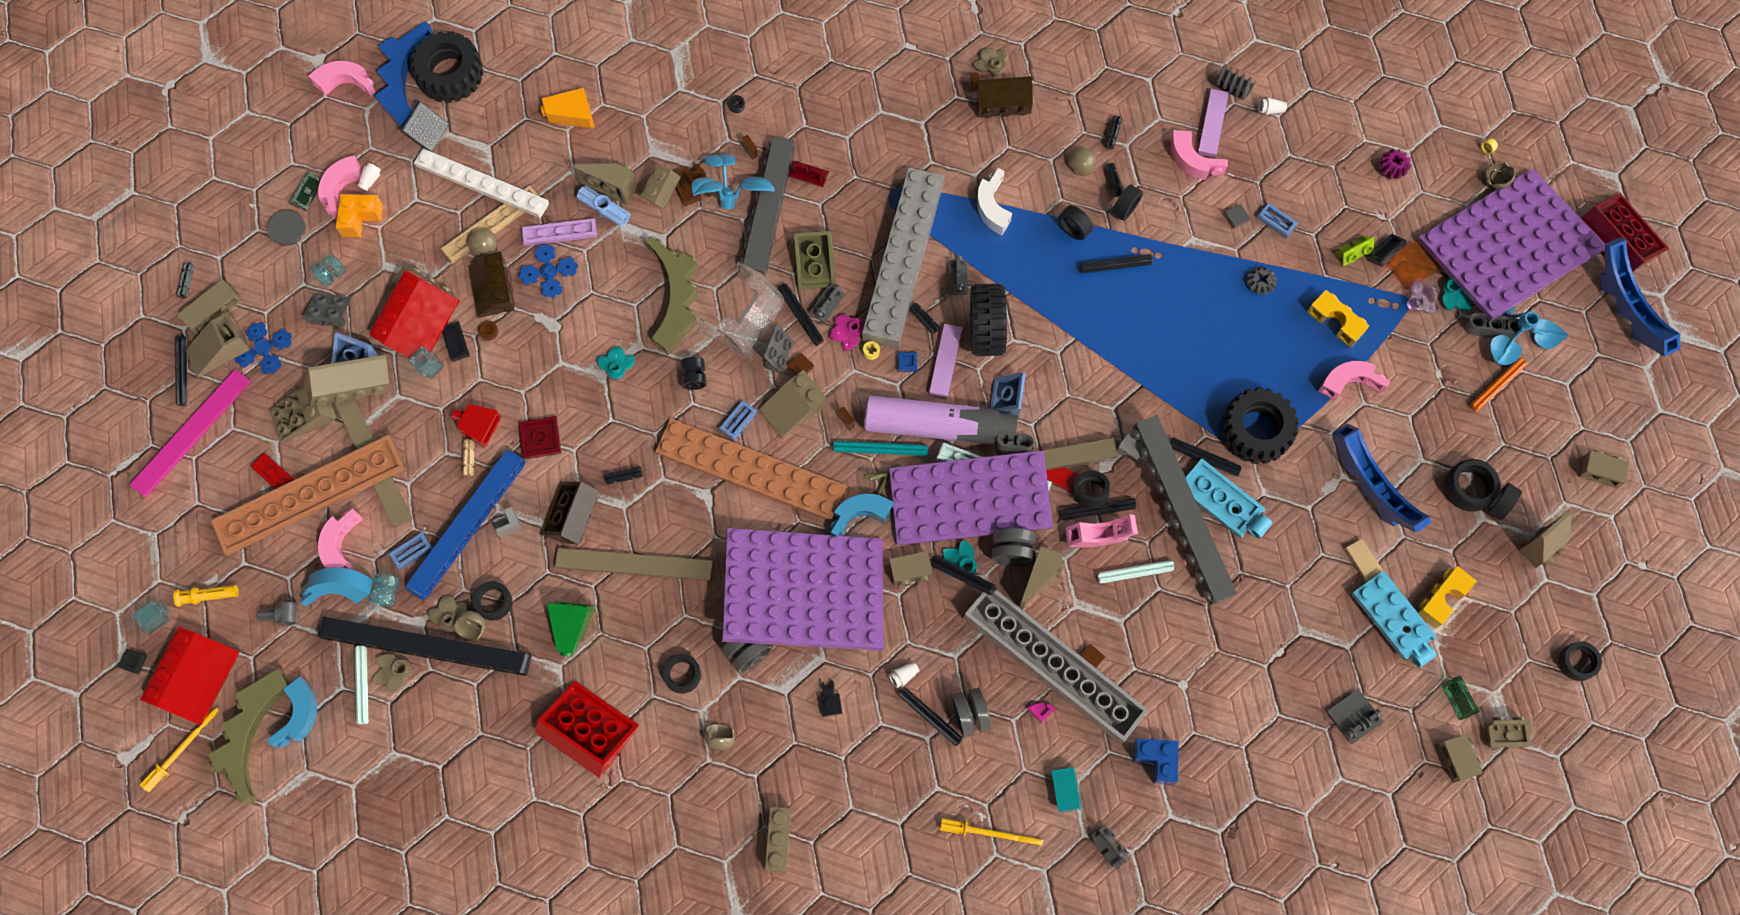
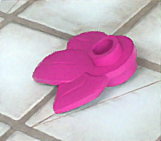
M840 315L835 318L837 326L831 330L829 338L834 341H842L844 351H849L858 344L859 336L863 333L864 323L858 318L852 319L848 315ZM857 324V329L852 330V326Z

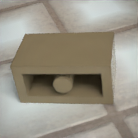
M657 163L640 196L664 209L681 177L672 170Z
M1591 450L1583 456L1579 477L1618 488L1626 481L1629 461H1625L1619 456H1608L1601 451Z
M928 551L889 559L894 586L906 587L911 582L916 581L918 583H925L930 581L929 579L933 576Z
M1467 734L1438 744L1453 783L1483 773L1481 770L1482 763L1479 758H1476L1473 751L1474 744Z

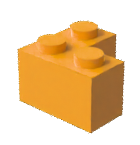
M340 194L336 229L342 237L361 238L363 221L381 222L383 204L378 196Z

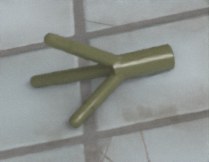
M898 463V464H896L895 466H893V467H891V468L902 467V466ZM890 469L884 472L864 475L870 481L885 477L876 495H881L890 477Z

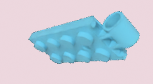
M1201 459L1186 476L1197 505L1240 539L1243 538L1247 530L1252 536L1260 539L1272 525V521L1267 516L1261 514L1265 511V507L1205 460ZM1232 507L1238 508V513H1233Z
M1385 571L1351 594L1403 660L1408 659L1410 656L1412 662L1418 668H1421L1437 656L1435 650L1427 644L1431 640L1436 639L1437 636ZM1404 626L1409 628V633L1403 631Z

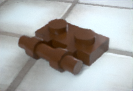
M699 164L693 165L694 171L689 172L687 167L675 171L681 177L676 188L685 207L702 200L701 194L696 196L692 194V182L706 175L704 169ZM713 192L705 193L707 197L713 196Z

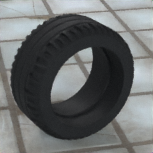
M1467 459L1459 462L1449 471L1444 486L1446 495L1454 506L1469 512H1476L1487 508L1497 499L1501 489V481L1496 470L1485 461ZM1470 472L1479 476L1486 487L1485 497L1475 499L1466 495L1459 485L1460 473Z

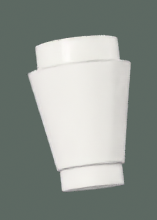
M1269 97L1261 98L1258 104V111L1263 113V115L1285 113L1287 109L1286 102Z
M367 163L363 167L357 186L368 191L380 176L381 169L371 163Z
M914 662L892 670V673L889 674V679L894 687H903L919 672V668Z

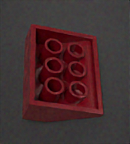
M1621 193L1595 205L1581 217L1605 244L1620 237L1626 240L1627 254L1633 273L1669 249Z

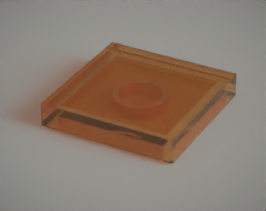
M1417 241L1402 249L1387 262V265L1406 290L1438 271V268Z

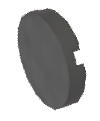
M291 210L276 213L267 225V232L270 238L282 246L297 243L306 231V224L303 218Z

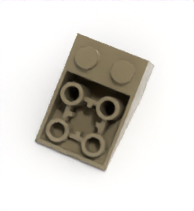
M226 312L206 325L186 349V353L199 378L250 349L238 324Z
M304 386L270 408L280 442L320 429L337 419L332 402L322 406H310Z

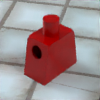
M469 404L464 412L455 409L451 416L453 420L458 421L456 428L459 432L483 448H486L502 418L496 410Z

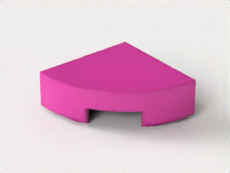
M1046 703L1032 704L1027 708L1040 723L1056 709L1054 706Z

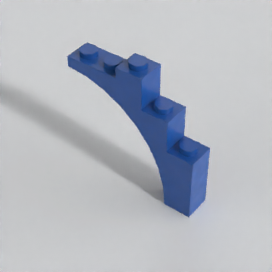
M426 21L416 26L408 34L403 35L398 41L391 37L379 46L383 56L389 63L384 64L377 70L380 79L387 87L380 90L375 95V98L400 129L412 112L406 96V77L411 63V55L414 53V48L420 45L422 39L426 40L429 38L428 35H434L431 26Z
M1620 237L1605 244L1606 271L1601 273V289L1616 297L1617 314L1632 322V338L1664 357L1680 350V333L1658 316L1645 299L1635 280L1627 254L1626 240Z
M1347 424L1333 433L1345 471L1357 476L1363 495L1376 502L1382 521L1392 526L1400 524L1415 533L1432 523L1430 516L1409 503L1389 482L1372 457L1359 428Z

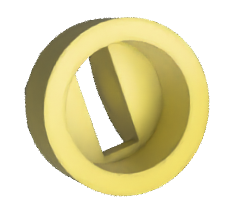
M1491 138L1481 143V150L1488 155L1493 153L1498 147L1496 140Z

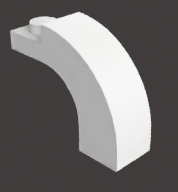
M998 168L995 174L991 173L988 181L982 179L978 190L977 208L982 221L991 230L1003 235L1011 222L1012 213L1001 208L993 196L1004 177V171Z

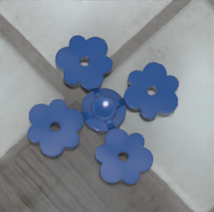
M542 244L541 248L535 249L537 261H542L546 265L541 268V271L535 269L533 265L529 267L523 266L519 278L523 281L524 285H530L531 283H536L537 278L541 275L546 279V283H543L541 286L543 296L555 298L556 295L561 294L563 291L560 281L554 280L557 271L562 273L564 277L568 275L574 276L577 272L578 264L572 257H568L566 260L561 259L557 268L553 264H549L551 259L556 257L554 253L555 248L552 245L547 246L546 244Z
M252 323L245 333L249 336L248 339L250 341H256L254 350L250 349L236 357L235 362L245 368L249 364L254 363V357L257 353L260 356H264L263 361L260 362L261 371L264 374H274L282 366V363L278 360L279 357L277 355L271 356L268 354L271 351V345L279 350L289 347L292 343L290 340L292 335L287 333L285 329H281L278 333L272 335L273 339L270 343L264 339V336L267 335L265 324Z

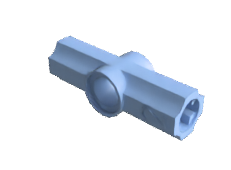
M586 185L578 191L577 200L595 210L600 217L607 218L620 227L625 226L629 221L630 213L610 201L608 196L601 195Z

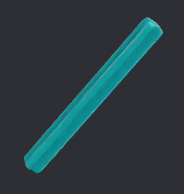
M834 441L833 450L835 452L927 456L928 445Z

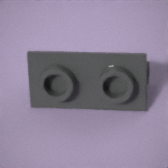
M957 255L955 259L949 260V295H967V260Z
M830 284L809 313L825 323L845 296V293L841 291L842 287L838 284L835 286Z
M1102 826L1099 829L1100 834L1096 831L1091 835L1093 838L1092 842L1101 852L1108 848L1109 851L1104 857L1112 867L1115 866L1118 869L1123 865L1121 861L1126 863L1130 859L1128 857L1129 853L1123 845L1119 846L1115 841L1114 833L1109 828L1106 829Z

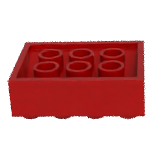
M405 270L369 335L387 347L424 365L460 300L418 273Z
M179 626L140 700L202 726L240 652Z
M574 681L537 720L535 733L600 778L612 765L639 725Z

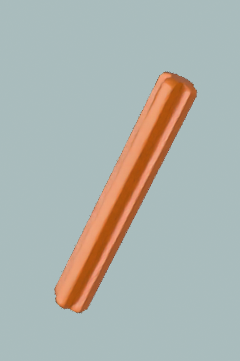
M1518 358L1470 404V407L1476 412L1479 411L1527 365V362L1523 358Z

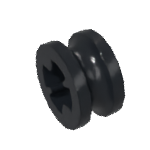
M739 95L732 96L729 100L730 111L741 113L745 108L744 98ZM736 102L740 103L738 107H734V104H736Z

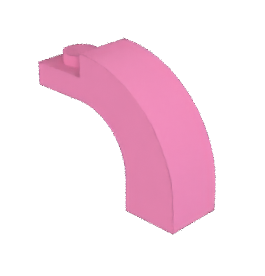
M329 62L320 66L308 76L312 84L324 95H328L335 87L345 83L357 85L370 97L376 93L373 87L374 83L367 75L365 69L353 62Z
M1173 130L1170 139L1171 154L1175 163L1182 171L1202 180H1206L1208 174L1215 176L1224 175L1228 167V160L1210 159L1200 156L1192 147V131Z
M355 155L341 159L330 166L319 183V199L326 207L327 213L331 214L335 220H337L341 190L346 185L359 181L362 173L360 163Z
M1351 361L1343 363L1331 371L1320 385L1318 392L1335 400L1340 395L1345 384L1360 382L1382 393L1388 387L1390 380L1380 373H1374L1373 371L1376 367L1374 364L1363 361Z
M353 508L343 513L340 520H336L332 516L320 533L318 553L325 568L351 569L353 567L341 551V543L344 536L363 519Z
M1131 514L1109 522L1096 524L1079 522L1065 528L1068 546L1080 548L1111 545L1126 541L1128 537L1138 534L1135 515Z

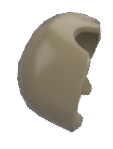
M1080 147L1074 149L1069 154L1068 164L1073 169L1075 175L1087 176L1095 170L1096 157L1090 149Z
M1506 162L1495 163L1489 166L1485 173L1487 184L1494 189L1507 188L1512 184L1516 176L1515 168L1509 166Z
M485 228L472 232L468 240L470 252L476 257L493 253L497 246L495 234Z
M469 610L462 612L458 616L454 629L462 638L476 641L484 633L486 621L478 612Z
M719 724L707 726L705 729L706 744L714 750L722 751L729 749L735 742L734 729Z

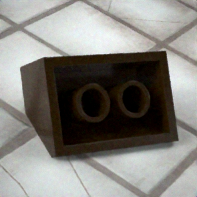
M1032 76L978 80L976 92L978 117L990 118L992 116L1007 117L1010 115L1024 116L1031 114L1033 106Z
M502 252L482 255L469 266L477 317L481 318L515 310L506 260Z
M560 482L540 535L566 544L579 545L583 539L585 527L590 520L593 506L597 502L599 491L583 482Z

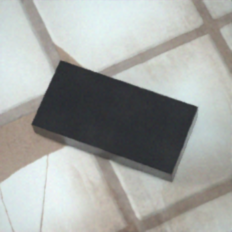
M1391 234L1367 255V260L1383 267L1407 245V241Z
M460 322L446 325L442 333L451 361L455 362L470 357Z

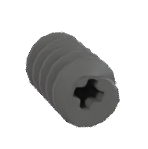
M1224 64L1216 78V85L1219 87L1223 83L1224 90L1230 86V93L1236 90V96L1242 93V99H1246L1256 81L1252 84V77L1245 80L1246 74L1239 77V70L1233 74V67L1226 70L1227 64Z

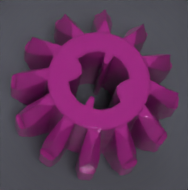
M1393 148L1389 152H1384L1379 160V170L1384 171L1383 176L1389 175L1390 179L1395 177L1397 180L1401 176H1406L1411 168V158L1406 157L1407 152L1401 153L1400 149L1395 151Z

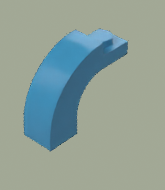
M860 494L845 500L834 512V517L838 521L834 520L830 527L831 535L841 536L847 525L859 516H869L884 524L894 509V502L875 494Z
M346 568L321 569L309 575L307 584L301 590L302 597L300 603L307 607L317 598L326 594L343 595L358 603L370 594L373 579L360 572Z
M302 677L297 678L283 689L292 702L293 714L286 726L267 739L269 744L277 749L287 746L291 739L297 742L302 741L315 723L317 716L316 695L307 680Z

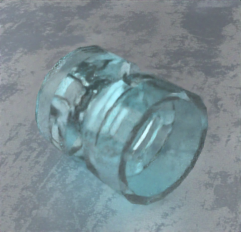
M331 253L322 259V264L317 263L310 269L311 273L326 288L335 282V277L340 278L347 272ZM330 266L334 271L330 274L326 267Z
M376 574L373 583L376 589L372 590L369 602L383 607H395L397 598L394 592L399 590L401 579L390 575Z

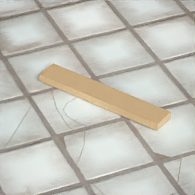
M530 185L523 189L538 196ZM504 203L440 249L453 264L470 252L468 240L472 232L485 228L495 234L525 212Z
M1363 539L1344 549L1366 583L1383 572V569ZM1407 626L1403 627V631L1409 633V628Z

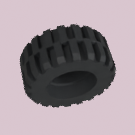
M441 31L436 35H428L429 38L426 40L422 39L420 45H417L413 50L410 68L420 90L428 98H434L437 102L444 100L445 103H452L453 100L456 102L461 101V98H467L471 92L476 91L478 88L477 84L480 85L482 81L483 64L475 45L472 44L470 39L464 38V35L460 33L455 35L452 31H447V33ZM458 59L462 61L460 67L449 75L439 76L433 74L436 65L443 60Z
M1000 283L974 284L971 286L970 336L972 354L975 356H1002L1006 353V294L1004 286Z
M1256 387L1254 391L1247 389L1243 394L1239 393L1231 401L1222 417L1221 429L1223 432L1221 434L1224 440L1227 439L1225 445L1228 449L1232 448L1234 450L1232 454L1236 457L1238 454L1242 456L1241 460L1245 462L1249 459L1252 460V464H1258L1260 461L1266 464L1270 463L1271 460L1279 459L1291 447L1298 434L1299 428L1297 425L1299 424V418L1295 417L1297 413L1295 407L1291 408L1290 400L1288 398L1284 400L1282 398L1283 394L1279 392L1277 394L1273 393V389L1267 388L1265 391H1262V387ZM1251 412H1259L1268 416L1275 425V437L1262 440L1250 435L1243 424L1244 415Z

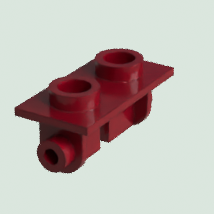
M795 161L791 163L792 170L789 177L824 187L829 171Z

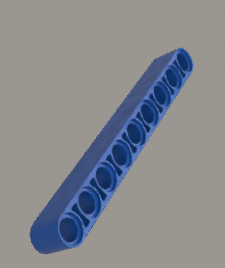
M507 450L409 580L406 585L408 592L422 601L431 594L521 472L526 463L525 459L511 450Z

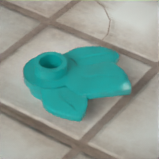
M1448 279L1443 285L1445 294L1442 297L1446 309L1451 311L1457 307L1464 311L1471 310V299L1453 279Z
M616 346L609 351L608 356H598L597 362L599 368L606 371L610 378L618 380L624 376L625 370L632 368L635 363V357L633 355L625 356L624 350Z
M962 540L959 550L954 548L943 550L946 561L964 569L965 564H970L971 569L966 571L975 574L977 562L974 560L975 551L970 543Z

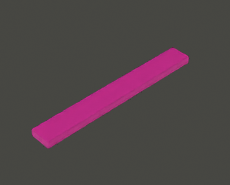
M235 369L132 481L130 486L144 497H147L251 381Z

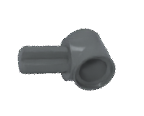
M282 602L275 609L259 610L257 619L259 622L276 621L279 625H295L297 604Z

